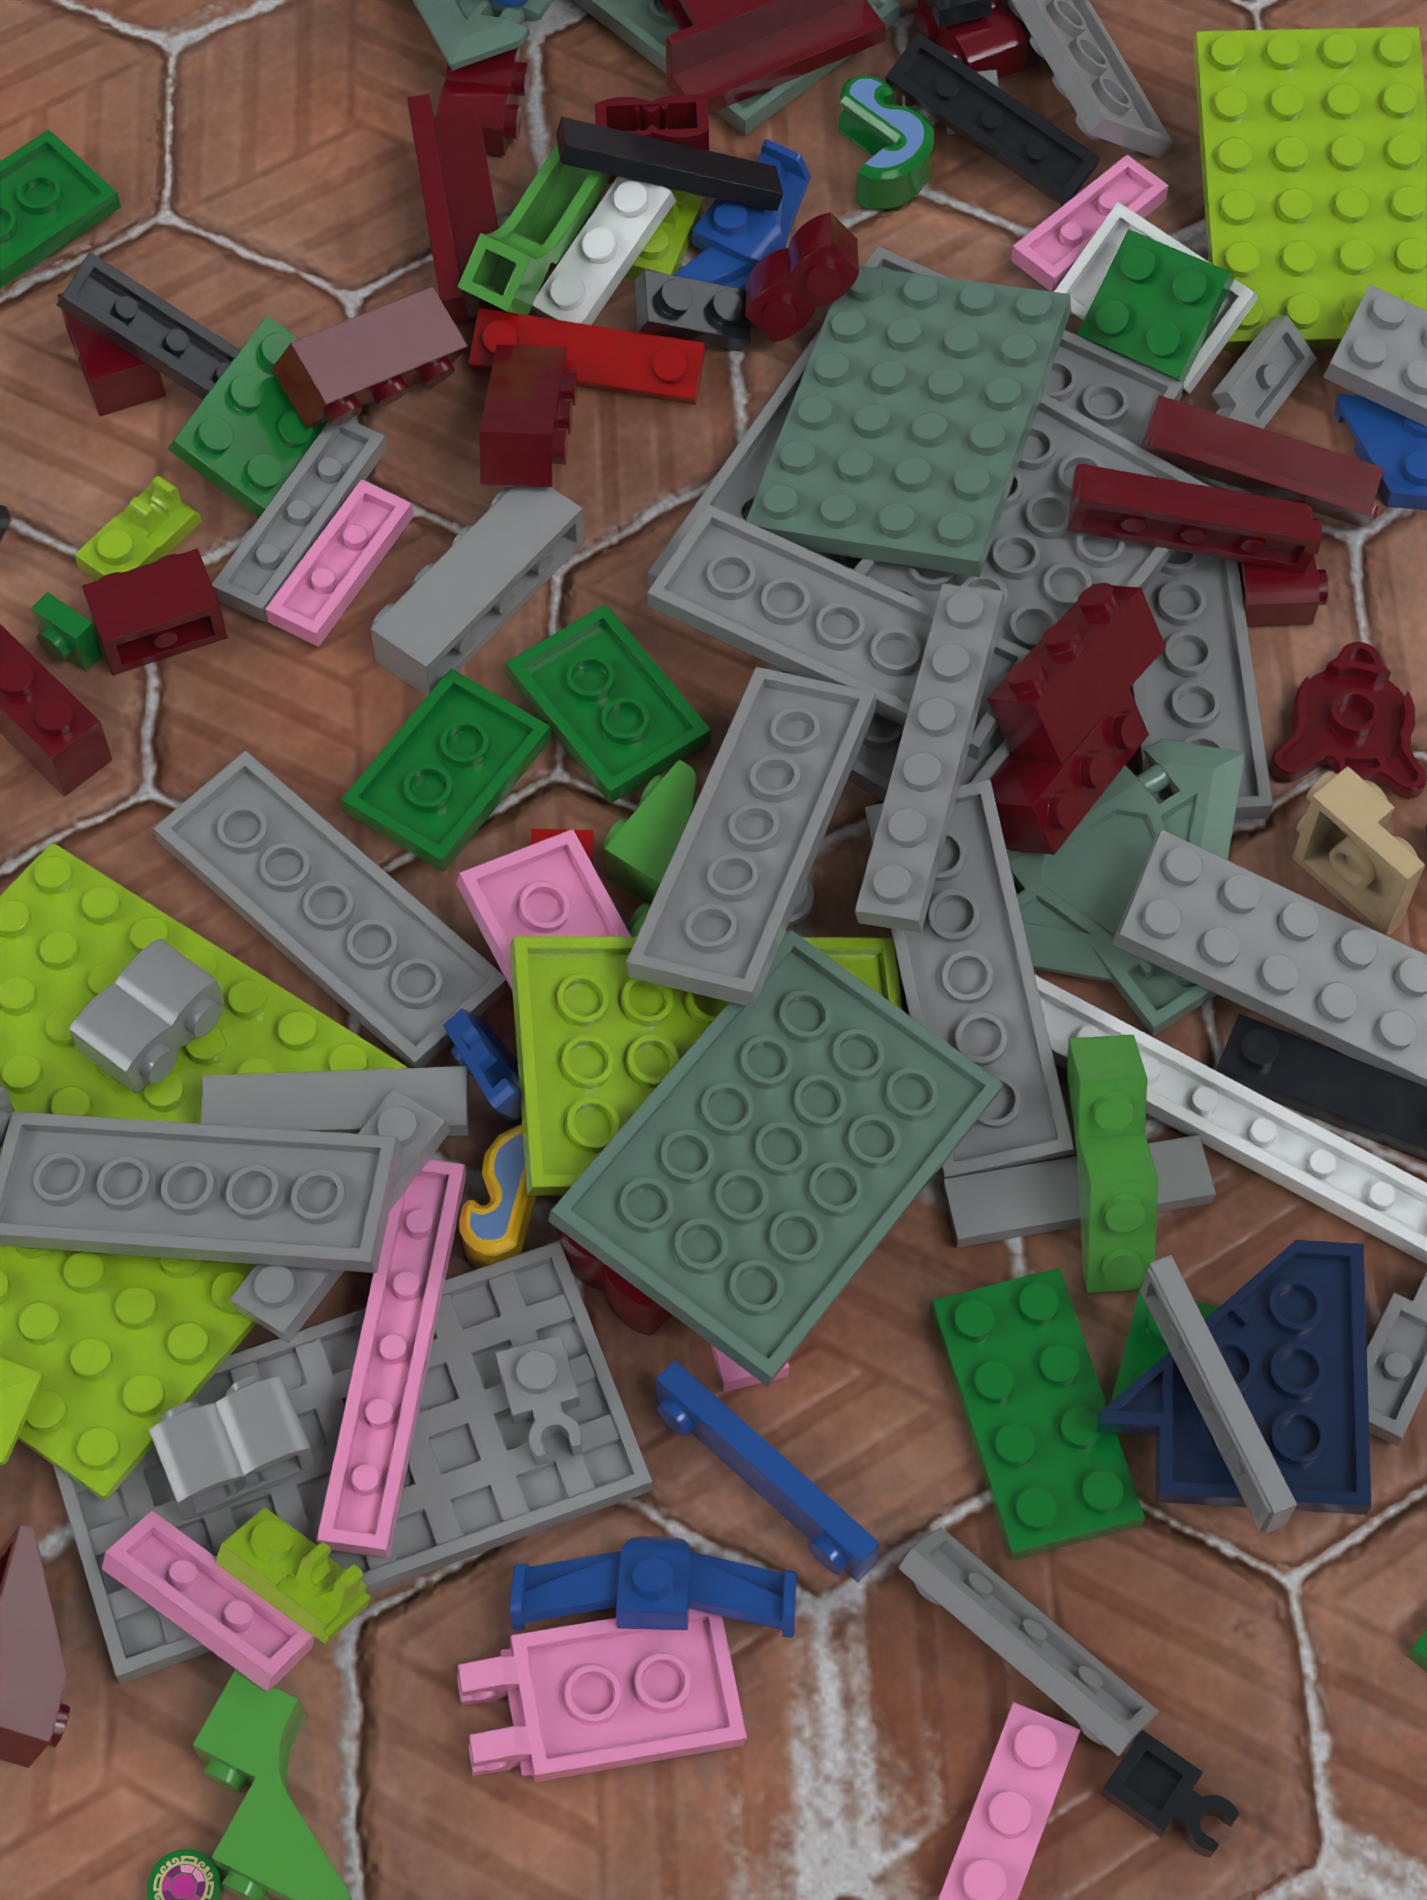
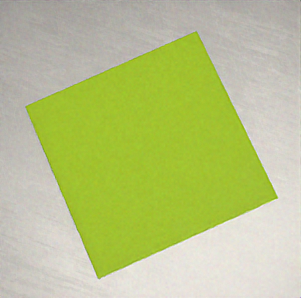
M53 842L0 895V1086L7 1090L15 1112L200 1124L203 1076L408 1068ZM162 939L217 980L224 1004L221 1007L222 1012L217 1024L208 1034L203 1037H195L189 1043L179 1048L175 1065L163 1080L154 1084L150 1083L139 1092L133 1093L78 1051L69 1028L94 997L107 987L115 984L120 974L136 955L152 942ZM0 1245V1357L45 1374V1378L18 1440L106 1502L154 1446L149 1430L160 1423L161 1417L168 1410L191 1402L257 1324L238 1312L230 1301V1298L257 1264Z

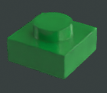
M49 592L31 607L39 631L37 640L51 657L60 662L67 658L85 672L102 657L91 621Z

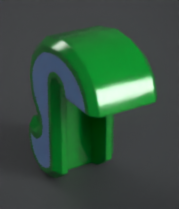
M862 75L849 79L841 87L840 105L844 110L839 117L838 132L872 156L857 172L855 203L871 210L892 209L916 197L930 180L934 129L921 113L910 107L894 105L895 91L892 85L881 78Z

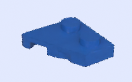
M1338 394L1334 406V416L1338 423L1346 422L1356 439L1354 451L1359 460L1384 468L1377 491L1386 507L1427 510V427L1363 396Z
M461 1008L443 1025L455 1045L451 1052L461 1066H467L468 1073L476 1079L494 1109L508 1123L514 1126L519 1121L522 1122V1094L519 1087L518 1061L485 1020Z

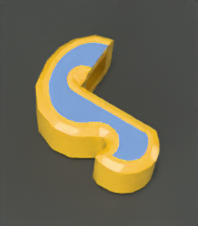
M522 1124L498 1135L484 1155L482 1180L488 1204L480 1206L476 1201L468 1200L461 1209L459 1229L463 1252L468 1262L476 1269L522 1253L537 1196H527Z

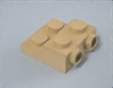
M1348 766L1338 775L1332 770L1328 771L1317 780L1307 794L1306 799L1310 802L1307 813L1296 827V831L1300 835L1292 859L1369 928L1389 936L1401 926L1425 864L1418 858L1417 853L1406 840L1393 836L1387 831L1395 807L1388 802L1386 795L1380 787L1369 780H1363Z

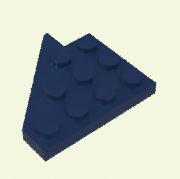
M1295 1240L1205 1319V1322L1297 1503L1295 1511L1367 1515L1371 1508L1364 1244ZM1170 1351L1100 1412L1097 1420V1432L1156 1435V1502L1247 1508Z

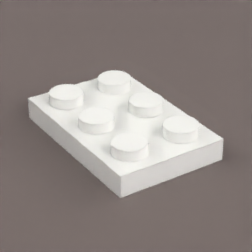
M1117 202L1054 292L1070 294L1071 314L1084 321L1128 229L1203 261H1208ZM1235 279L1184 381L1183 390L1189 394L1259 299L1255 292Z

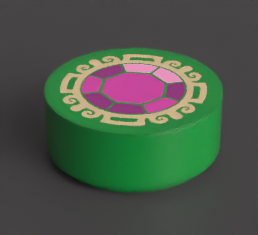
M192 1849L176 1850L161 1858L153 1867L148 1878L147 1896L148 1900H222L224 1887L221 1884L223 1880L216 1865L205 1854Z

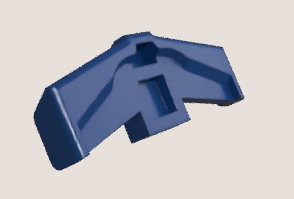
M764 140L757 162L777 167L783 190V197L778 211L773 212L715 199L692 229V245L703 250V252L677 271L674 276L745 290L747 277L754 266L770 253L786 248L788 236L811 178L802 156L771 140Z
M640 1536L628 1540L623 1546L622 1551L532 1567L528 1563L515 1564L510 1598L511 1628L514 1630H524L525 1623L616 1607L617 1628L688 1630L690 1608L782 1630V1637L792 1638L795 1635L797 1574L791 1570L785 1569V1573L691 1552L688 1542L678 1537Z

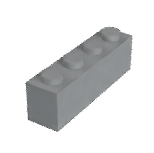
M512 486L502 489L494 498L490 509L473 526L468 525L464 527L455 537L451 548L434 565L429 564L425 566L416 576L412 587L395 604L386 605L378 613L370 628L376 662L427 697L450 668L459 672L585 543L583 508L552 487Z

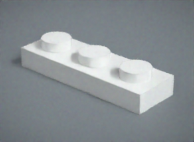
M618 176L537 294L532 305L535 313L543 318L592 325L675 203L672 192L663 186Z

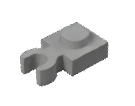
M562 1335L495 1352L496 1363L514 1425L534 1420L529 1431L530 1452L534 1461L539 1466L547 1463L543 1442L552 1434H561L569 1440L573 1456L581 1454L582 1435L580 1427L571 1416L563 1413L565 1410L579 1407L580 1396Z

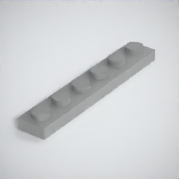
M942 584L855 909L856 917L860 924L922 933L1006 607L1004 591Z

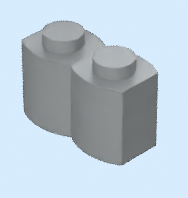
M158 939L134 957L120 974L115 984L104 989L85 1006L69 1030L79 1052L133 1093H137L150 1083L160 1082L170 1073L175 1065L177 1052L180 1047L186 1045L195 1037L205 1036L215 1027L221 1016V1007L224 1004V999L215 978L162 939Z
M258 1375L244 1378L230 1386L226 1391V1396L216 1403L200 1406L198 1403L189 1402L178 1405L168 1410L161 1417L160 1423L149 1430L184 1520L197 1518L222 1509L251 1492L268 1489L289 1481L315 1466L311 1447L281 1376L268 1379Z

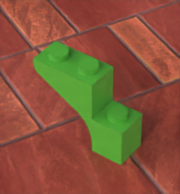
M556 144L507 221L493 233H480L458 288L507 312L529 315L550 264H558L591 217L600 201L610 174L562 164L560 162L558 145Z
M678 760L665 776L659 774L650 781L642 794L640 806L627 821L625 819L617 821L608 832L603 843L606 878L644 902L635 911L627 925V930L632 937H637L697 802L695 797L696 773L692 767L681 760Z
M1134 1035L1068 1038L1067 1097L1073 1119L1077 1149L1082 1262L1087 1293L1139 1290L1143 1284L1149 1263L1155 1261L1159 1183L1145 1136L1147 1075Z
M235 1669L193 1743V1747L202 1763L206 1764L203 1774L208 1779L237 1794H241L245 1785L250 1787L211 1857L220 1872L226 1875L221 1885L243 1900H264L265 1896L272 1900H352L345 1884L289 1796L287 1783L289 1758L295 1739L307 1719L300 1700L276 1687H273L267 1693Z

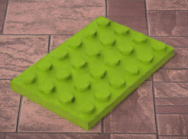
M1420 27L1196 31L1193 50L1208 262L1230 271L1235 280L1255 292L1259 298L1221 351H1245L1270 318L1288 315L1310 349H1337L1369 284L1427 311V106Z
M514 936L509 947L519 1087L522 1094L521 1115L527 1196L565 1195L729 1003V1001L630 978L626 961L637 937ZM802 937L902 1010L893 938Z

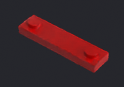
M478 308L468 364L472 370L491 372L497 344L566 347L567 370H577V386L696 405L706 346L703 342Z

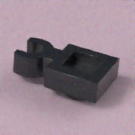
M1144 1730L1138 1735L1100 1793L1101 1796L1160 1838L1171 1821L1182 1827L1185 1841L1189 1847L1196 1853L1210 1858L1219 1844L1202 1831L1200 1826L1201 1818L1209 1815L1215 1816L1231 1827L1239 1815L1237 1808L1229 1800L1217 1795L1202 1797L1195 1792L1193 1788L1203 1772Z

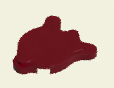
M1364 642L1347 644L1343 647L1337 658L1327 663L1325 671L1314 675L1311 679L1306 677L1297 690L1291 713L1292 735L1274 751L1269 764L1271 773L1277 779L1283 782H1294L1323 765L1329 766L1338 775L1348 766L1363 780L1384 785L1399 797L1411 799L1423 793L1427 782V774L1414 757L1411 748V736L1415 727V705L1409 691L1404 696L1400 689L1389 680L1391 672L1382 664L1378 651L1372 645Z

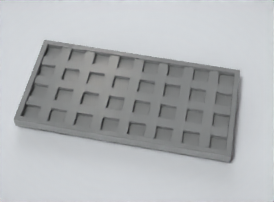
M560 1241L445 1280L389 1558L334 1550H331L328 1556L346 1570L353 1564L358 1566L363 1572L361 1581L368 1585L367 1594L653 1491L652 1479ZM366 1308L298 1331L290 1343L278 1338L230 1355L191 1401L198 1403L200 1406L216 1403L226 1396V1391L230 1386L244 1378L257 1375L263 1376L265 1379L281 1376L311 1447L315 1466L303 1474L274 1487L251 1492L238 1501L212 1513L184 1520L155 1446L150 1449L106 1502L53 1465L114 1672L120 1684L211 1651L102 1570L105 1552L149 1512L153 1510L216 1558L221 1544L264 1507L318 1545L317 1536ZM561 1334L580 1396V1406L565 1410L563 1413L571 1416L580 1427L582 1452L579 1455L573 1456L569 1440L561 1434H552L543 1442L547 1463L539 1466L532 1458L529 1445V1431L534 1420L514 1425L496 1363L495 1352Z

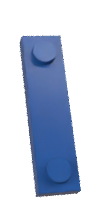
M676 1360L656 1378V1399L659 1404L657 1412L663 1421L682 1437H687L692 1433L811 1540L809 1549L825 1568L836 1575H839L844 1570L859 1583L877 1564L880 1542Z

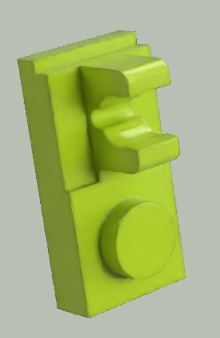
M665 187L672 192L675 203L624 278L636 280L644 270L674 275L679 271L692 240V229L700 220L706 206V198Z
M156 476L152 480L151 485L138 497L135 496L117 517L112 518L75 554L78 568L97 581L110 573H122L154 563L168 555L202 522L201 514L181 501L177 487L161 476Z
M265 1507L221 1544L215 1561L217 1565L325 1645L369 1605L371 1596L366 1593L368 1585L361 1581L363 1572L358 1566L353 1564L346 1570L328 1557L331 1552V1546L325 1542L316 1545Z

